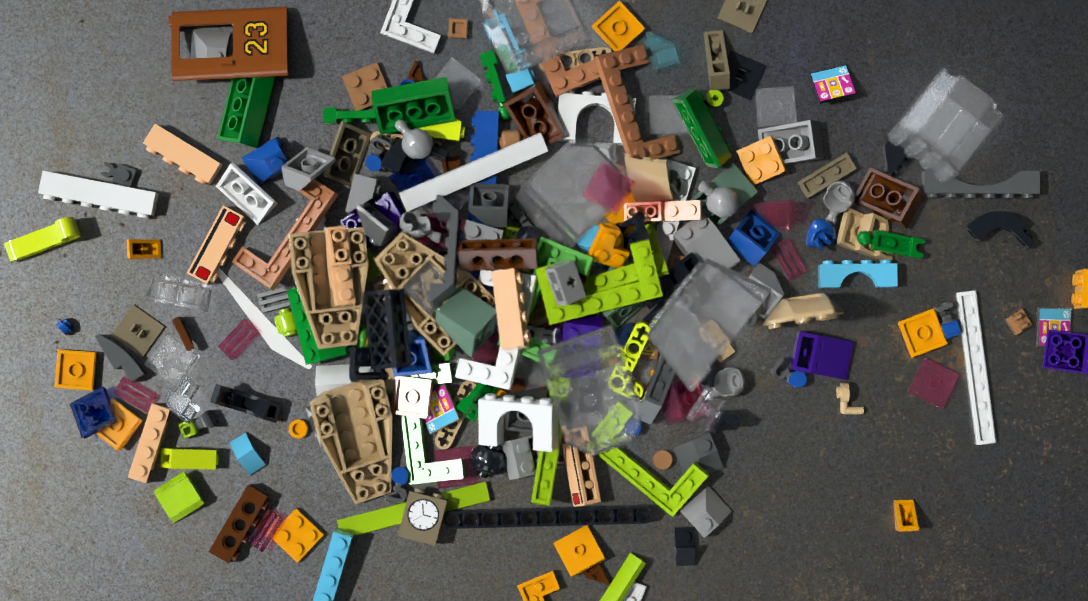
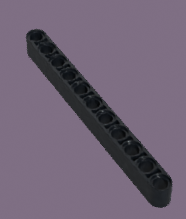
M645 505L449 511L444 515L443 524L449 529L645 524L653 519V511ZM642 509H647L650 516L643 520L639 517V512ZM604 510L611 512V518L607 521L602 520L600 517L601 512ZM622 510L630 511L631 515L628 520L620 518ZM566 511L573 514V518L569 522H565L562 519V514ZM590 511L592 513L591 520H582V512ZM527 512L532 513L535 517L531 523H527L523 519L524 514ZM545 512L553 514L554 519L551 522L543 520ZM489 513L494 514L496 517V521L493 524H488L485 521V516ZM452 514L457 517L455 525L447 523L448 515ZM468 514L476 516L477 521L475 524L471 525L466 522ZM505 514H514L515 521L513 523L505 522Z

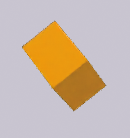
M128 239V259L133 261L162 258L161 240Z
M894 500L895 530L899 532L919 531L914 500Z

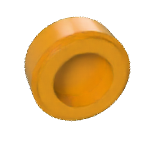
M301 419L294 420L289 425V433L294 438H303L308 433V425Z

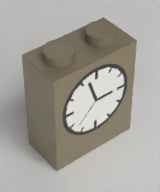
M415 488L414 491L410 490L398 536L436 546L448 500L444 499V495L433 493V496L425 494L426 491Z

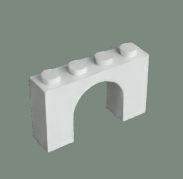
M575 91L559 95L558 116L566 135L556 141L575 142L577 118L587 107L601 106L607 109L613 117L606 93L596 96L593 92L575 94ZM628 95L635 115L636 98ZM614 120L613 145L623 146Z
M487 393L478 400L479 445L497 447L504 442V418L508 411L513 410L522 412L530 419L533 426V450L552 452L558 447V402L552 401L550 398L533 400V397L530 396L515 398L514 395H504L499 397L495 393Z

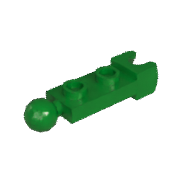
M494 51L481 53L479 57L483 69L488 70V72H485L487 83H492L494 89L490 91L493 102L497 101L499 105V118L507 120L511 116L504 106L506 101L495 66L498 64Z
M336 107L323 108L324 125H336L338 121L353 124L355 120H361V123L369 124L372 123V120H376L374 110L338 111Z
M878 230L873 231L872 235L868 231H861L857 236V241L860 245L867 246L871 243V250L911 259H921L924 256L923 253L916 250V245L925 243V240L921 238Z
M478 383L468 397H464L456 408L463 412L466 418L475 422L479 418L478 400L487 393H495L499 387Z

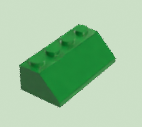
M275 76L231 79L217 140L245 147H258Z
M447 77L371 91L372 106L380 135L398 132L395 127L397 120L405 121L410 129L456 121Z
M691 88L672 99L706 166L719 168L732 156L729 152L731 148L728 142L723 140L721 136L722 130L719 125L714 123L711 109L705 106L703 102L705 98L702 92Z
M298 289L287 290L305 364L319 363L349 354L347 346L318 349Z

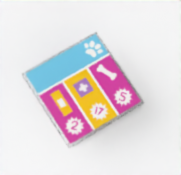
M1037 307L1036 346H1045L1047 330L1071 333V308Z

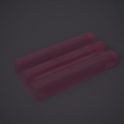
M788 238L770 247L788 280L806 272ZM784 244L787 245L800 271L796 270L793 262L791 261L787 251L783 246ZM779 247L794 274L790 275L776 248Z
M243 319L218 348L233 360L258 331L248 321ZM244 325L247 326L233 343L225 349L224 346ZM251 330L252 333L231 354L230 351Z
M124 376L113 392L144 412L149 410L153 400L156 398V395L138 384L130 382ZM124 382L146 394L150 399L148 400L124 386ZM123 389L129 394L145 402V407L139 404L138 402L134 401L133 399L129 398L128 396L124 395L123 393L119 392V390Z
M268 509L248 539V542L263 552L284 519Z

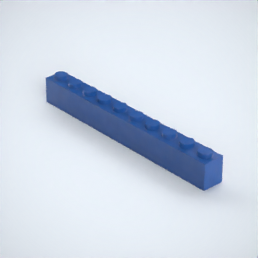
M476 111V115H472V127H475V134H471V146H474V154L471 153L470 162L498 151L499 111ZM497 173L475 183L497 184ZM468 211V220L485 225ZM480 270L467 271L478 281ZM482 285L493 296V287Z

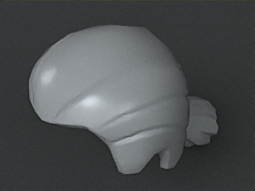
M397 120L395 127L404 135L402 139L403 151L414 159L427 157L433 147V140L430 134L421 129L410 130L405 121Z
M705 181L700 183L698 190L707 195L706 204L710 212L722 218L731 217L737 212L739 198L735 191L726 187L713 189Z
M845 181L832 183L827 188L823 197L824 204L830 210L826 221L832 225L837 223L838 214L848 210L855 201V191L849 183Z
M408 211L402 214L400 217V228L403 233L413 239L427 236L434 242L440 243L442 234L431 230L429 218L421 216V211Z
M727 367L718 371L714 375V386L703 390L706 400L713 398L717 394L723 397L740 395L746 383L743 372L734 367Z

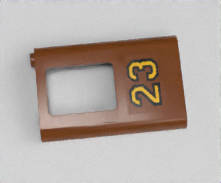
M288 7L172 12V16H169V27H172V81L288 76ZM233 25L232 56L180 58L181 27Z

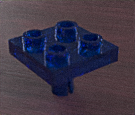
M423 158L414 159L402 168L400 176L394 173L389 176L399 192L435 178Z
M100 387L70 403L80 435L84 439L118 422L104 387Z

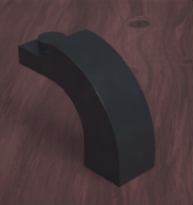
M402 139L389 148L381 163V169L399 176L404 163L409 158L402 149ZM436 143L435 146L433 145L429 155L447 161L449 151L446 150L447 147Z
M994 211L983 214L973 219L964 227L976 242L982 240L990 231L1002 229L1009 232L1025 249L1030 248L1034 244L1033 236L1027 230H1022L1027 223L1020 217L1008 212Z
M691 252L668 271V275L659 278L663 296L643 302L651 310L704 266Z
M216 384L210 401L213 404L241 411L274 423L277 422L282 404Z

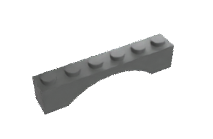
M944 170L922 171V193L927 195V198H938V195H946V198H958V195H965V198H977V195H984V198L992 199L996 198V195H1003L1004 199H1013L1015 195H1023V199H1033L1034 195L1040 194V171H1019L1003 182L981 186L959 181Z

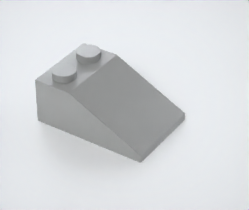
M807 120L758 129L759 141L773 136L785 165L824 159L819 121Z
M702 212L703 220H691L673 234L675 245L685 256L691 252L704 266L699 272L711 284L741 261L714 223Z

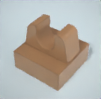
M1023 309L1005 319L1014 335H1018L1032 326Z

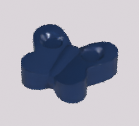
M627 323L622 329L615 331L619 337V345L627 343L633 328L631 323Z

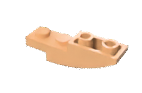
M702 200L624 203V221L631 218L638 211L644 214V222L703 220Z
M346 226L326 228L327 268L335 307L354 305L356 301L350 270L352 262Z

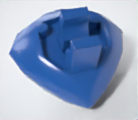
M815 219L809 226L806 246L819 248L823 251V247L835 243L837 235L833 225L824 219Z

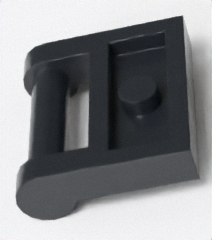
M640 211L633 214L628 220L615 224L623 233L624 248L628 249L629 255L632 254L631 243L649 239L650 244H652L644 224L645 216ZM635 225L636 229L624 235L625 229Z
M350 347L349 379L351 382H359L360 380L385 381L387 379L385 368L376 369V372L360 373L359 367H371L369 347ZM386 347L381 348L384 354L386 352ZM377 355V365H379L381 357Z

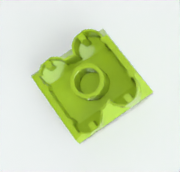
M185 471L154 490L155 496L173 523L205 504L200 491Z

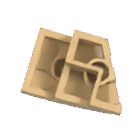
M625 154L627 175L635 202L673 200L674 193L670 186V168L667 160L649 157L636 159L631 158V154Z
M852 208L844 211L836 244L879 260H893L889 253L871 250V243L867 246H862L857 241V236L861 231H868L871 235L875 230L888 232V220L874 213L862 214Z

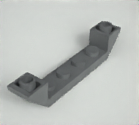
M437 195L436 202H433V213L437 215L438 221H447L449 237H446L445 245L446 249H448V255L444 256V265L447 266V269L443 273V283H430V288L426 291V302H429L431 309H436L454 294L457 286V250L460 240L461 218L458 211L441 195Z
M677 311L674 312L668 327L670 332L642 400H639L632 418L649 425L652 424L663 405L690 337L693 318Z

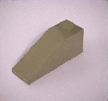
M723 30L704 32L710 90L730 89V72Z

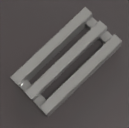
M295 285L257 294L261 313L290 306V302L267 308L264 306V304L288 299V294L264 301L262 297L285 292L295 288Z

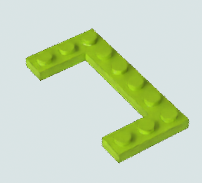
M653 223L647 224L645 227L652 243L650 246L658 277L668 275L669 272ZM634 263L581 280L584 285L585 295L639 281Z
M649 239L630 244L639 281L586 294V297L569 305H557L545 269L554 265V263L537 267L535 270L549 324L663 296Z
M619 400L589 436L591 450L673 517L709 476V473L694 461L670 489L612 440L635 413Z

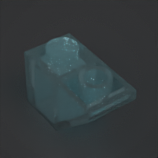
M651 32L645 33L643 43L646 50L649 49L652 55L649 57L652 68L656 67V70L660 71L679 64L680 61L672 42Z

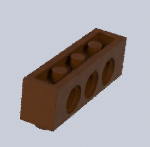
M537 238L459 240L457 250L459 270L537 269Z
M251 484L247 485L209 552L227 563H230L232 560L236 561L241 553L238 549L242 543L245 545L250 537L248 532L251 527L255 528L260 520L258 515L261 510L265 511L268 507L270 495ZM249 502L255 505L254 513H249L246 510V505ZM239 519L244 520L246 523L244 530H240L236 526V522ZM228 536L235 538V546L231 547L227 544Z

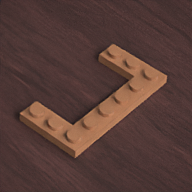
M514 0L555 97L601 79L595 60L565 71L537 6L549 0Z
M645 45L594 57L625 153L631 154V158L643 159V157L661 159L680 153L675 135L643 143L620 73L621 70L650 63Z
M315 179L298 191L309 198L310 202L269 263H266L243 246L232 261L233 264L273 291L291 266L289 234L315 231L338 196L337 193Z

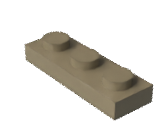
M846 152L797 183L808 199L857 168Z

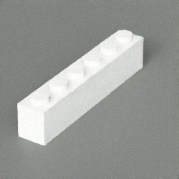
M42 171L38 191L39 194L44 195L43 199L54 201L56 197L61 198L63 203L73 204L74 201L81 202V206L92 208V205L100 206V210L110 212L111 208L118 209V213L130 215V212L137 213V217L146 219L149 216L155 215L159 195L156 192Z

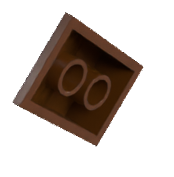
M541 80L513 95L504 103L505 108L525 139L541 133L547 146L566 135L552 99Z
M870 167L855 193L854 202L887 219L889 222L907 229L925 196L919 188Z

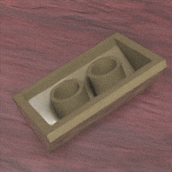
M341 121L329 155L336 158V161L324 171L323 177L351 187L354 174H358L371 133Z

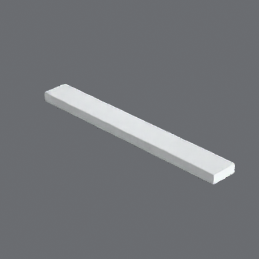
M538 133L402 191L399 195L408 212L436 200L437 195L443 197L548 152L542 134Z
M976 290L956 293L975 441L976 445L996 443Z

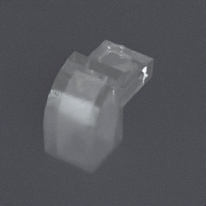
M185 376L176 391L174 392L169 389L166 395L167 408L180 420L188 424L191 423L200 409L192 401L200 386L191 378Z

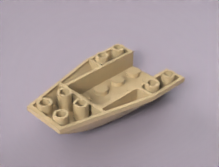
M363 227L346 228L352 262L350 270L356 303L354 305L335 307L333 290L330 289L326 230L289 234L292 274L318 349L357 345L368 271L366 234Z
M401 232L374 260L392 289L404 288L407 315L415 328L444 356L456 342L436 323V309H431L429 302H426V291L429 290L430 283H443L440 279L435 280L432 278L433 271L431 267H434L443 276L447 269V266L444 265V257ZM458 266L456 290L461 286L488 305L493 306L495 298L469 272L459 270Z
M824 293L787 298L777 303L763 322V326L775 329L782 327V323L795 320L796 324L809 322V318L815 317V321L832 320L839 318V314H843L844 311Z
M360 380L359 382L349 383L322 392L310 402L318 439L354 504L391 493L392 413L384 380Z

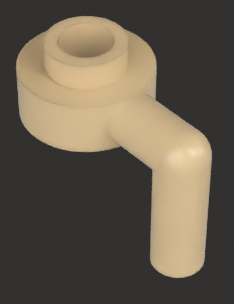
M840 383V387H836V397L840 398V412L842 414H864V407H848L850 396L849 383Z

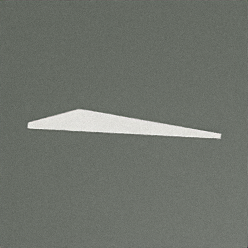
M218 268V277L269 347L307 369L313 367L311 364H305L304 357L283 335L278 334L276 327L229 277Z

